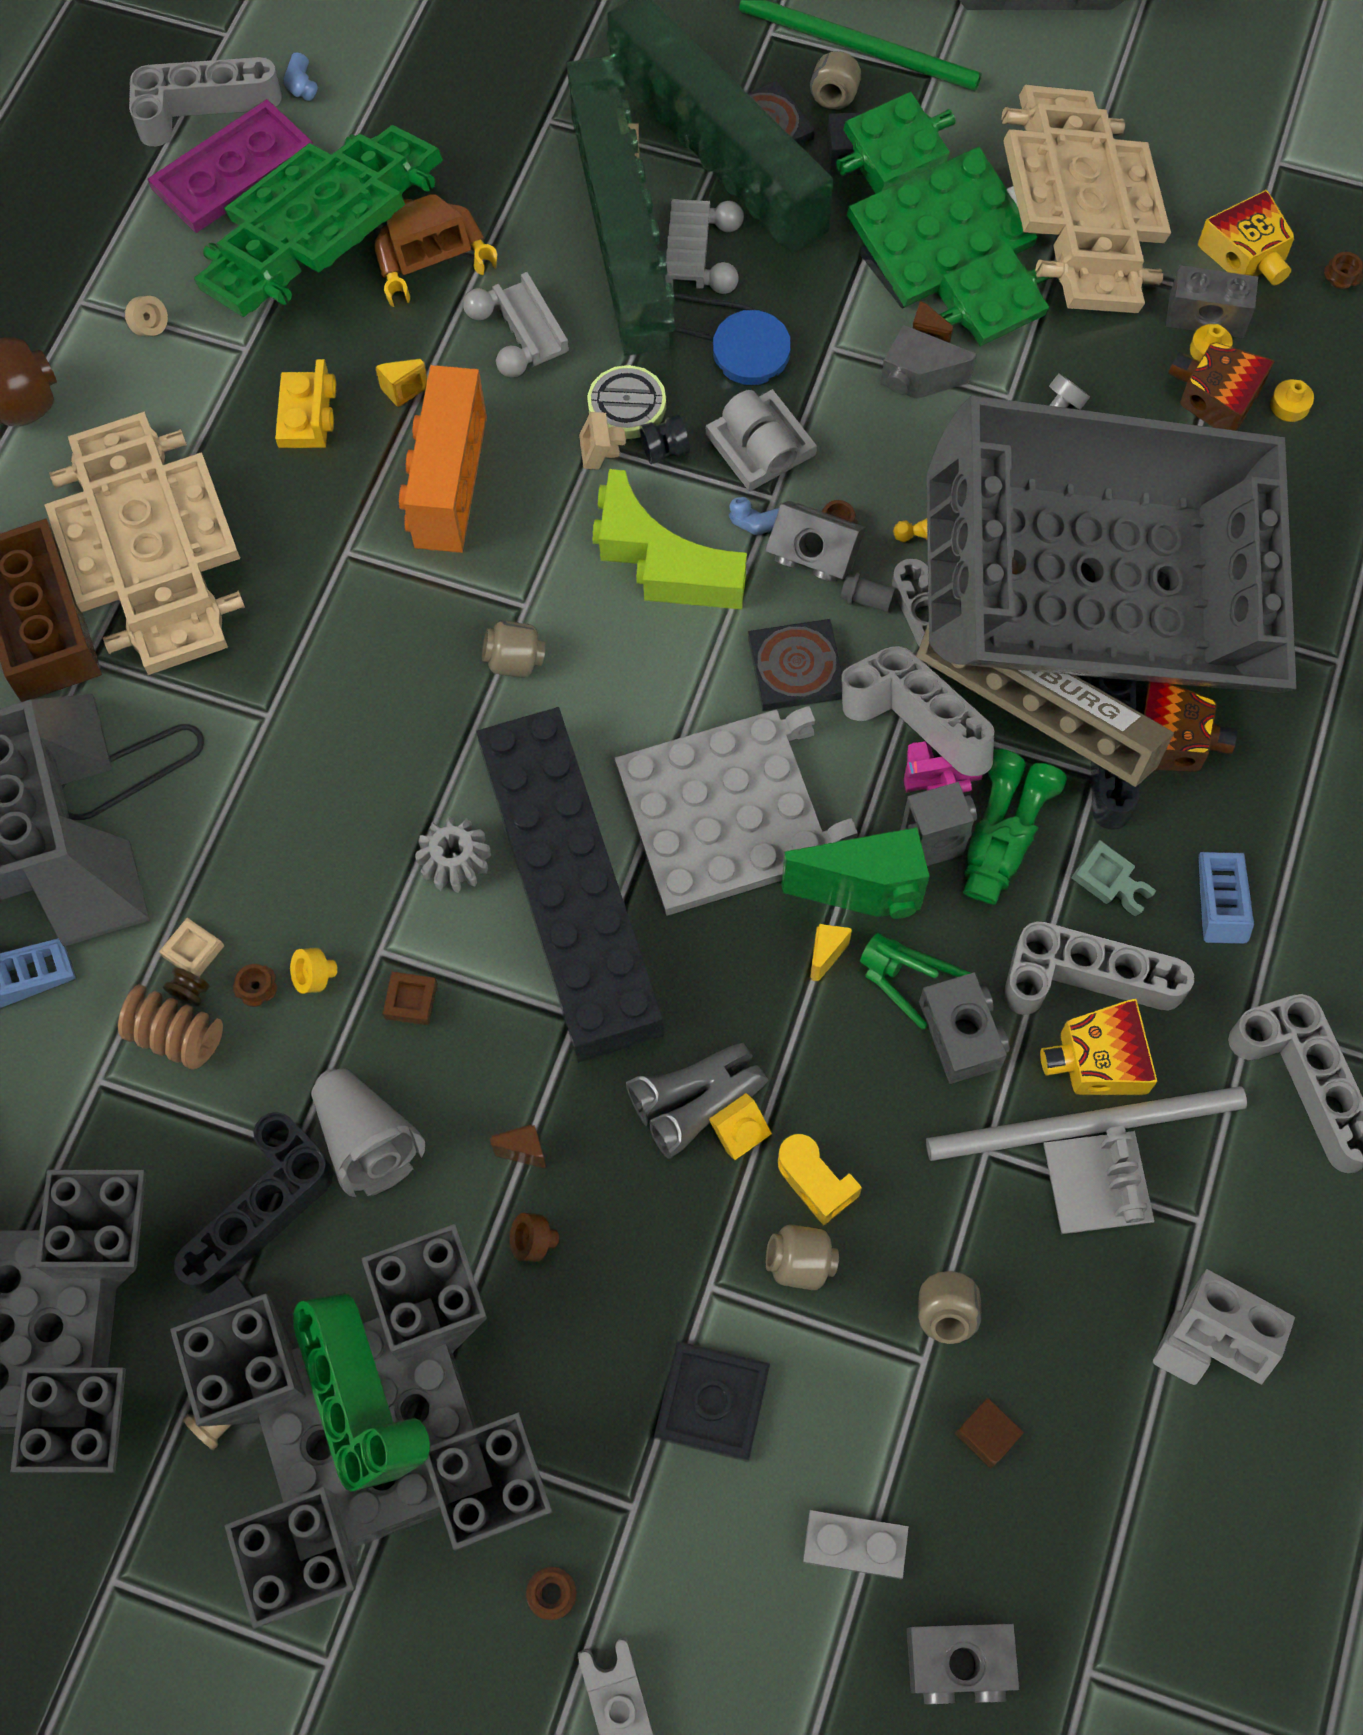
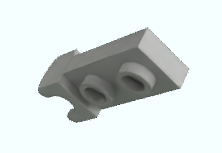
M627 1637L617 1640L615 1646L617 1663L610 1669L600 1668L596 1664L590 1650L584 1649L578 1652L581 1671L599 1735H654Z

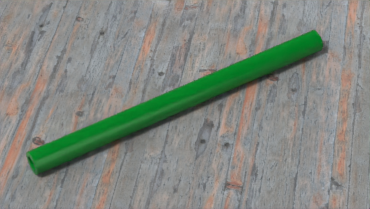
M768 0L740 1L739 11L972 91H976L982 76L981 72Z

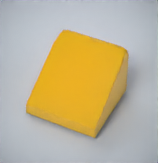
M421 359L384 363L375 367L380 388L397 407L426 389L428 379L424 362Z
M819 924V927L816 929L810 975L812 981L819 982L848 947L852 932L851 928Z

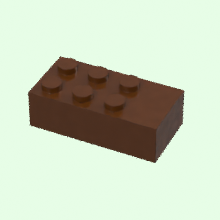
M47 518L0 534V663L6 680L21 702L35 699L103 675L83 612L80 611L76 604L53 530Z

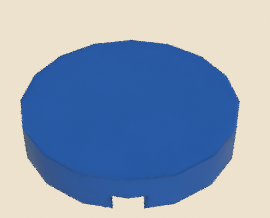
M743 310L728 316L719 324L713 337V358L716 365L718 363L719 367L723 370V374L730 380L743 385H760L768 382L769 378L774 377L776 374L778 376L785 370L790 358V335L785 325L775 316L760 310Z

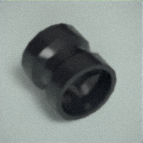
M679 414L667 417L665 422L656 425L650 422L640 425L639 430L643 449L651 465L662 462L665 456L671 454L679 457L690 453L687 432Z

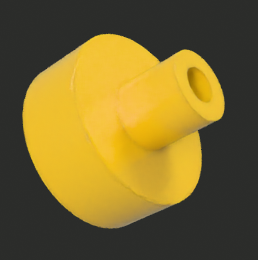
M1219 324L1201 326L1194 333L1190 344L1192 357L1200 361L1211 343L1217 342L1232 347L1233 339L1231 334Z
M1285 380L1275 388L1270 400L1271 410L1281 420L1287 422L1300 421L1308 415L1314 402V393L1301 380Z
M319 948L296 950L290 964L291 979L295 989L302 994L323 991L327 985L328 978L335 977L337 974L336 962L334 960H327Z

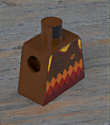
M1215 342L1210 344L1200 361L1179 352L1168 374L1187 383L1180 401L1183 408L1213 428L1238 431L1263 389L1275 361Z
M1148 682L1143 693L1139 713L1174 732L1161 762L1155 770L1199 771L1209 754V750L1226 754L1233 753L1237 739V729L1214 725L1217 703L1209 697L1173 684Z

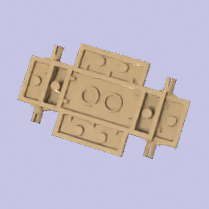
M1024 85L1019 94L1022 109L1005 107L1001 118L1003 124L1022 125L1026 130L1009 129L1003 140L1023 231L1028 233L1059 235L1053 245L1057 261L1038 260L1036 276L1053 277L1060 280L1067 308L1139 313L1145 304L1141 289L1142 284L1159 286L1163 280L1162 269L1143 268L1144 259L1139 241L1165 243L1171 234L1148 142L1114 139L1113 134H1123L1125 129L1124 119L1108 118L1107 110L1097 108L1092 91Z
M145 411L68 436L73 452L72 466L49 472L55 489L79 481L84 491L44 505L76 604L80 611L84 612L117 600L121 601L127 619V630L103 637L108 653L111 654V652L133 645L140 654L147 674L150 675L228 648L222 631L221 615L245 608L240 592L237 591L215 599L214 595L208 590L201 572L238 560L240 556L202 452L164 465V452L187 446L181 429L158 437L157 433L151 428Z

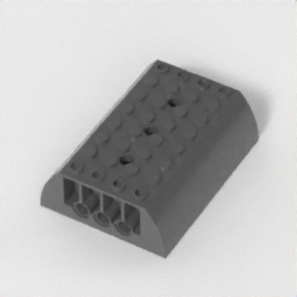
M971 395L960 406L947 425L937 445L926 475L929 644L942 659L958 665L1268 693H1283L1296 689L1285 437ZM1012 558L1018 563L1017 574H1012ZM1082 563L1088 564L1094 570V583L1087 581L1081 573ZM1158 571L1163 572L1169 578V591L1164 590L1158 584Z

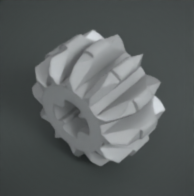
M450 816L446 820V827L440 828L432 822L430 826L432 836L420 835L418 842L422 849L415 854L417 863L423 866L421 869L423 878L425 880L434 879L435 887L440 891L449 882L452 885L453 891L457 893L461 889L460 882L466 881L469 885L475 887L477 879L474 873L487 874L488 865L485 860L491 856L490 846L484 843L486 840L485 833L481 829L473 830L472 823L467 818L458 827L455 826L454 819ZM454 851H459L461 854L456 856ZM450 853L453 858H446V855Z

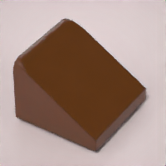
M920 301L913 322V329L950 343L953 326L930 306Z
M531 1124L493 1135L490 1138L496 1157L546 1168L535 1125L532 1126Z
M987 1398L954 1434L991 1469L1024 1432Z

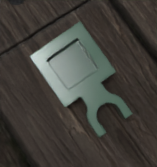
M1101 840L1093 845L1071 877L1106 904L1112 901L1116 895L1120 898L1122 906L1134 916L1139 915L1144 910V907L1135 902L1133 898L1134 892L1141 893L1146 899L1152 897L1156 892L1147 883L1131 879L1129 875L1135 866Z

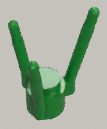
M880 933L873 936L860 959V963L869 968L865 977L876 983L923 1030L927 1029V1022L885 979V975L888 974L894 978L903 964L932 978H937L939 975L936 969L955 977L971 974V972L906 947L892 938L888 939Z

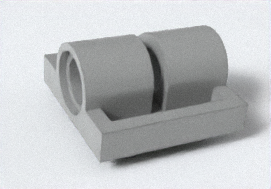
M773 389L761 396H758L753 390H746L737 394L725 406L723 416L706 425V436L749 492L816 455L817 445Z

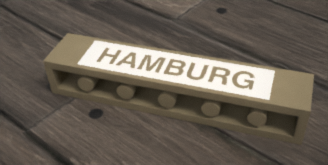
M928 623L916 655L920 660L1135 787L1158 768L1174 735V732L1075 675L950 663L942 659L929 644Z

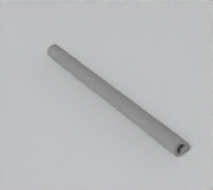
M1239 1086L926 1138V1146L930 1161L1103 1133L1109 1128L1123 1126L1127 1129L1242 1110L1247 1107V1098L1243 1087Z

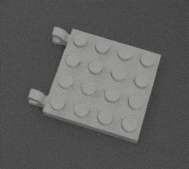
M810 706L792 712L783 720L780 719L776 709L615 757V765L666 916L782 881L784 851L850 840L857 837L858 832L852 818L838 822L827 831L822 832L789 741L814 736L812 725L815 724V719Z

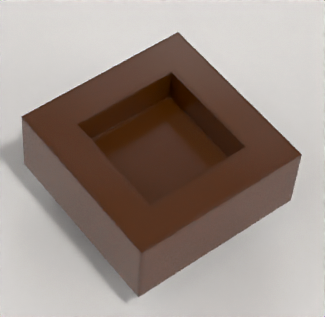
M392 972L383 1010L384 1018L386 1020L429 1026L438 985L436 978Z

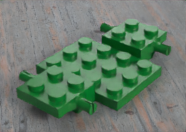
M909 92L845 122L844 132L853 145L854 153L836 161L837 169L844 176L860 168L875 192L874 195L850 205L847 216L884 276L892 285L904 308L938 292L948 308L947 311L939 315L951 325L960 322L972 333L981 347L1045 316L1049 306L1039 292L1037 285L1053 277H1037L1036 268L1031 271L1027 270L1016 256V254L1033 247L1038 237L1035 233L1023 231L1017 204L1011 198L981 148L978 146L947 161L950 151L938 132L956 124V118L954 113L952 114V110L947 109L934 117H929L923 111L912 92Z
M391 125L381 134L371 139L360 133L358 135L350 134V138L347 136L345 139V145L332 155L311 143L307 144L224 208L229 219L239 226L217 242V245L208 243L209 247L207 245L204 247V256L212 262L206 269L194 277L196 284L202 292L242 317L255 311L267 298H273L282 305L287 304L285 300L289 302L292 293L285 286L302 272L296 260L318 273L401 209L405 205L402 193L411 185H416L424 191H430L429 187L433 189L435 178L429 173L443 161L439 149L394 125Z

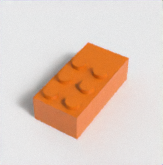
M430 365L421 415H415L413 420L412 432L413 439L416 440L414 450L409 449L406 456V473L409 475L407 485L402 484L399 492L400 510H405V531L411 532L414 548L463 553L487 420L479 369Z

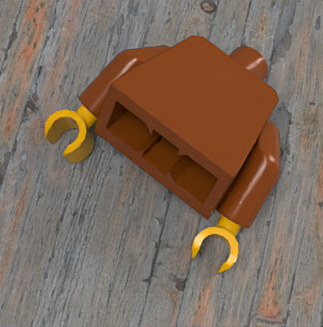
M430 194L416 200L405 199V205L393 214L387 221V225L381 228L374 244L382 276L388 280L385 283L384 291L392 307H394L392 295L397 291L404 292L407 303L410 301L407 284L402 278H399L398 274L400 273L403 275L468 252L471 250V247L475 251L474 269L478 274L484 275L485 267L482 261L484 259L489 260L495 269L497 266V251L493 246L483 244L482 241L485 238L470 211L466 207L446 203L436 194Z

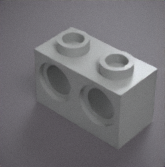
M1206 1269L1187 1297L1173 1336L1262 1385L1283 1357L1295 1317Z

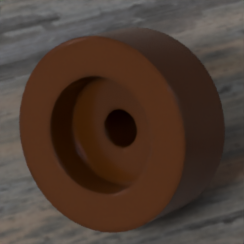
M520 1213L517 1215L510 1231V1248L517 1260L540 1261L547 1253L548 1248H555L557 1246L559 1234L557 1230L549 1228V1223L544 1215L534 1213Z

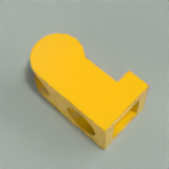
M794 1134L786 1138L781 1144L778 1169L823 1226L859 1198L862 1189L860 1184L850 1173L839 1181L820 1158L819 1147L812 1138L803 1134Z

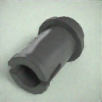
M856 572L855 576L847 574L840 598L846 599L849 605L853 601L888 613L895 587L860 578L861 573Z

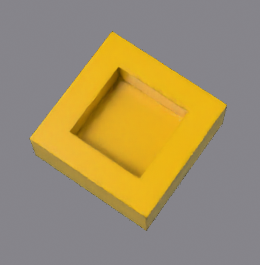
M747 1093L709 1118L726 1152L734 1160L772 1135L757 1104Z

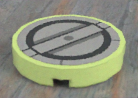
M631 365L618 366L601 373L591 384L587 395L589 414L590 412L606 413L608 428H623L626 439L640 438V425L650 422L656 425L660 424L666 411L664 386L656 375L641 367Z

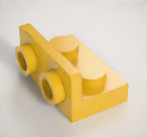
M316 359L315 372H281L275 436L278 448H326L327 432H332L334 428L332 407H329V400L336 397V379L334 374L328 373L325 359Z

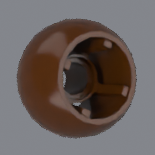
M2 337L0 338V423L7 426H23L33 423L43 417L51 408L54 397L50 386L57 383L56 377L40 349L32 352L23 339Z

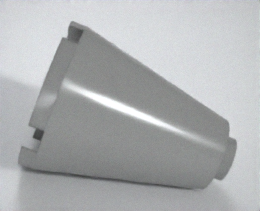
M330 1069L317 1078L311 1091V1096L334 1170L342 1189L352 1197H356L354 1191L364 1190L367 1196H371L393 1187L408 1176L413 1170L409 1162L416 1153L422 1158L425 1152V1140L420 1132L350 1070Z

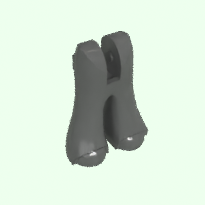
M744 1042L727 1047L683 1069L664 1075L638 1076L626 1082V1088L636 1112L645 1126L650 1124V1131L654 1141L668 1159L686 1148L695 1136L710 1124L709 1118L745 1093L750 1097L753 1096L769 1081L758 1065L749 1067L730 1077L743 1069L753 1057ZM705 1090H707L704 1094H702L700 1097H698V1098L695 1099L694 1101H692V1102L686 1104L685 1106H682V1107H680V1108H678V1109H676V1110H674V1111H671L672 1109H674V1108L680 1106L681 1104H683L684 1102L688 1101L689 1099H691V1098L695 1097L696 1095H698V1094L704 1092Z

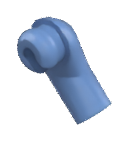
M293 53L284 75V86L295 97L301 96L304 100L311 101L318 90L316 82L309 80V76L305 73L309 60L301 53Z
M738 497L731 501L729 505L731 511L729 518L735 526L753 535H761L772 531L779 508L760 513L751 508V502L746 497Z

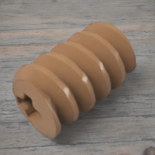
M136 985L128 994L120 1011L118 1033L121 1038L129 1042L135 1041L139 1047L151 1048L155 1054L167 1055L168 1059L173 1062L179 1063L182 1061L183 1065L189 1069L200 1068L208 1061L220 1043L223 1031L222 1020L217 1018L207 1028L209 1014L201 1011L192 1020L193 1007L184 1005L177 1012V1000L169 998L162 1004V993L153 991L147 997L146 986Z

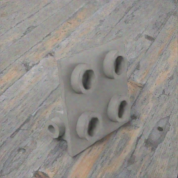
M1118 1126L1107 1129V1135L1043 1143L1061 1234L1154 1223L1135 1131L1126 1132L1125 1127Z

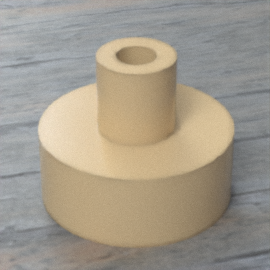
M139 296L133 298L128 303L125 310V319L128 327L135 334L144 337L156 336L166 328L168 314L164 304L154 296Z

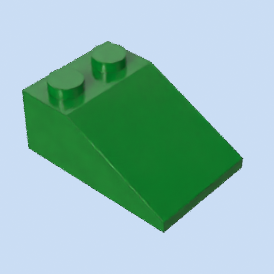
M916 827L784 851L781 886L785 894L875 917L890 915L893 919L909 917L916 913V910L921 909L930 876Z

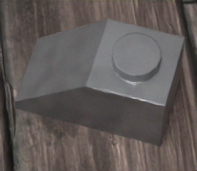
M903 325L883 361L881 384L889 387L896 393L906 394L914 398L969 383L972 377L976 353Z

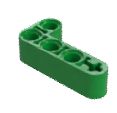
M342 1293L298 1302L293 1313L294 1331L337 1475L344 1488L351 1492L394 1481L422 1465L427 1460L430 1452L427 1430L422 1422L416 1418L393 1422L355 1300L349 1294Z

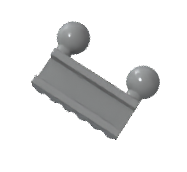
M672 199L665 262V286L673 287V279L696 280V288H704V285H710L712 290L719 294L730 293L736 288L739 276L733 265L721 262L715 264L711 269H705L709 224H715L718 229L724 232L737 230L743 222L744 215L742 208L736 202L724 201L716 208H710V201Z
M528 272L521 274V283L504 290L497 284L492 286L493 290L489 292L476 288L470 290L465 295L463 308L470 318L484 320L492 314L494 307L497 306L498 310L502 311L505 322L508 321L510 331L515 333L517 343L522 346L521 349L510 345L499 351L496 357V365L502 375L509 378L518 377L524 373L528 363H530L531 367H534L569 351L568 339Z

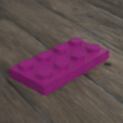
M266 99L147 179L151 189L195 233H198L226 214L224 208L307 144H313V142Z

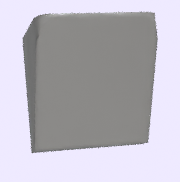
M1176 1310L1155 1353L1153 1363L1180 1379L1196 1385L1210 1366L1212 1357L1173 1336L1181 1312Z

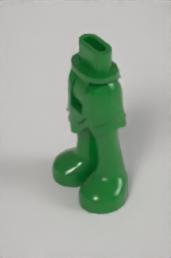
M1004 749L993 750V765L988 771L992 781L991 795L981 821L975 825L974 832L972 833L967 854L968 866L964 872L968 879L963 893L970 898L991 905L997 903L1001 890L1008 889L1009 880L1018 870L1028 847L1034 841L1033 836L1037 832L1038 826L1033 824L1039 810L1045 801L1059 795L1067 782L1066 774L1059 768L1045 763H1035L1028 771L1015 816L1004 820L1026 767L1023 758L1014 752Z

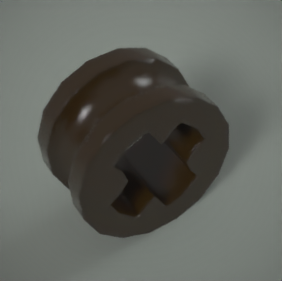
M174 967L171 972L173 980L166 982L163 989L180 1001L198 1007L202 1001L199 998L200 993L207 992L210 985L199 976L182 968Z

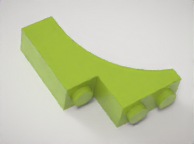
M609 469L607 485L600 484L598 492V509H603L602 520L595 519L593 525L592 541L593 544H599L601 561L638 564L636 583L643 584L645 601L742 610L747 553L705 547L670 532L653 519L641 506L630 487L626 471Z

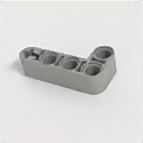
M261 57L145 65L135 69L130 78L129 109L143 144L154 147L163 145L171 138L172 117L246 112L266 99L275 107L282 100V92L275 66L271 60Z
M899 646L885 648L849 666L843 671L842 706L844 714L850 719L866 721L892 709L960 773L968 776H980L991 769L994 750V727L907 648Z
M1034 922L1023 929L1015 947L1004 989V1000L1006 1005L1015 1013L1022 1015L1035 1013L1041 1007L1051 982L1054 980L1123 1000L1136 999L1138 1004L1159 1010H1171L1178 1007L1194 984V973L1185 961L1175 957L1046 922ZM1038 942L1046 948L1047 953L1042 955L1035 954L1028 948L1027 943ZM1082 954L1089 959L1091 965L1087 967L1079 966L1072 960L1071 955ZM1119 965L1128 967L1133 972L1135 978L1126 979L1121 977L1115 967ZM1149 973L1150 977L1148 978L1147 983H1144V979ZM1166 979L1171 981L1172 989L1167 987L1168 983ZM1028 982L1036 988L1038 994L1032 996L1025 995L1018 990L1016 984Z
M1298 994L1246 1011L1229 1033L1228 1041L1234 1054L1242 1059L1256 1060L1280 1052L1332 1166L1344 1173H1356L1363 1169V1097L1318 1002L1310 996ZM1287 1014L1299 1016L1304 1022L1305 1028L1294 1026L1289 1021ZM1245 1027L1257 1029L1262 1034L1263 1041L1259 1042L1251 1039L1247 1035ZM1306 1055H1313L1319 1058L1323 1063L1324 1070L1313 1068L1307 1061ZM1326 1096L1337 1099L1342 1105L1343 1113L1330 1109L1326 1102ZM1348 1144H1349V1146H1356V1145H1357V1146L1359 1147V1149H1352V1150H1351V1149L1348 1147Z

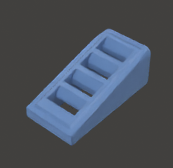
M1200 852L1198 858L1204 941L1206 943H1247L1252 933L1254 920L1244 853ZM1212 871H1234L1235 876L1212 875ZM1214 888H1235V891L1214 890ZM1216 905H1236V908L1216 907Z
M59 938L0 953V1008L76 979L66 946L64 947L61 944ZM52 955L57 969L56 972L52 973L48 972L44 959ZM34 962L38 976L31 978L27 964ZM16 969L19 982L12 983L9 971Z

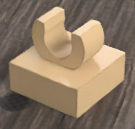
M590 412L579 434L584 469L599 470L605 457H619V445L626 444L624 429L621 427L608 428L606 413Z

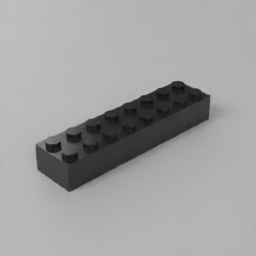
M552 708L476 730L481 754L578 1063L663 1037V1019L560 708Z

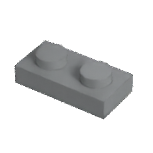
M810 1510L803 1563L902 1579L909 1526Z

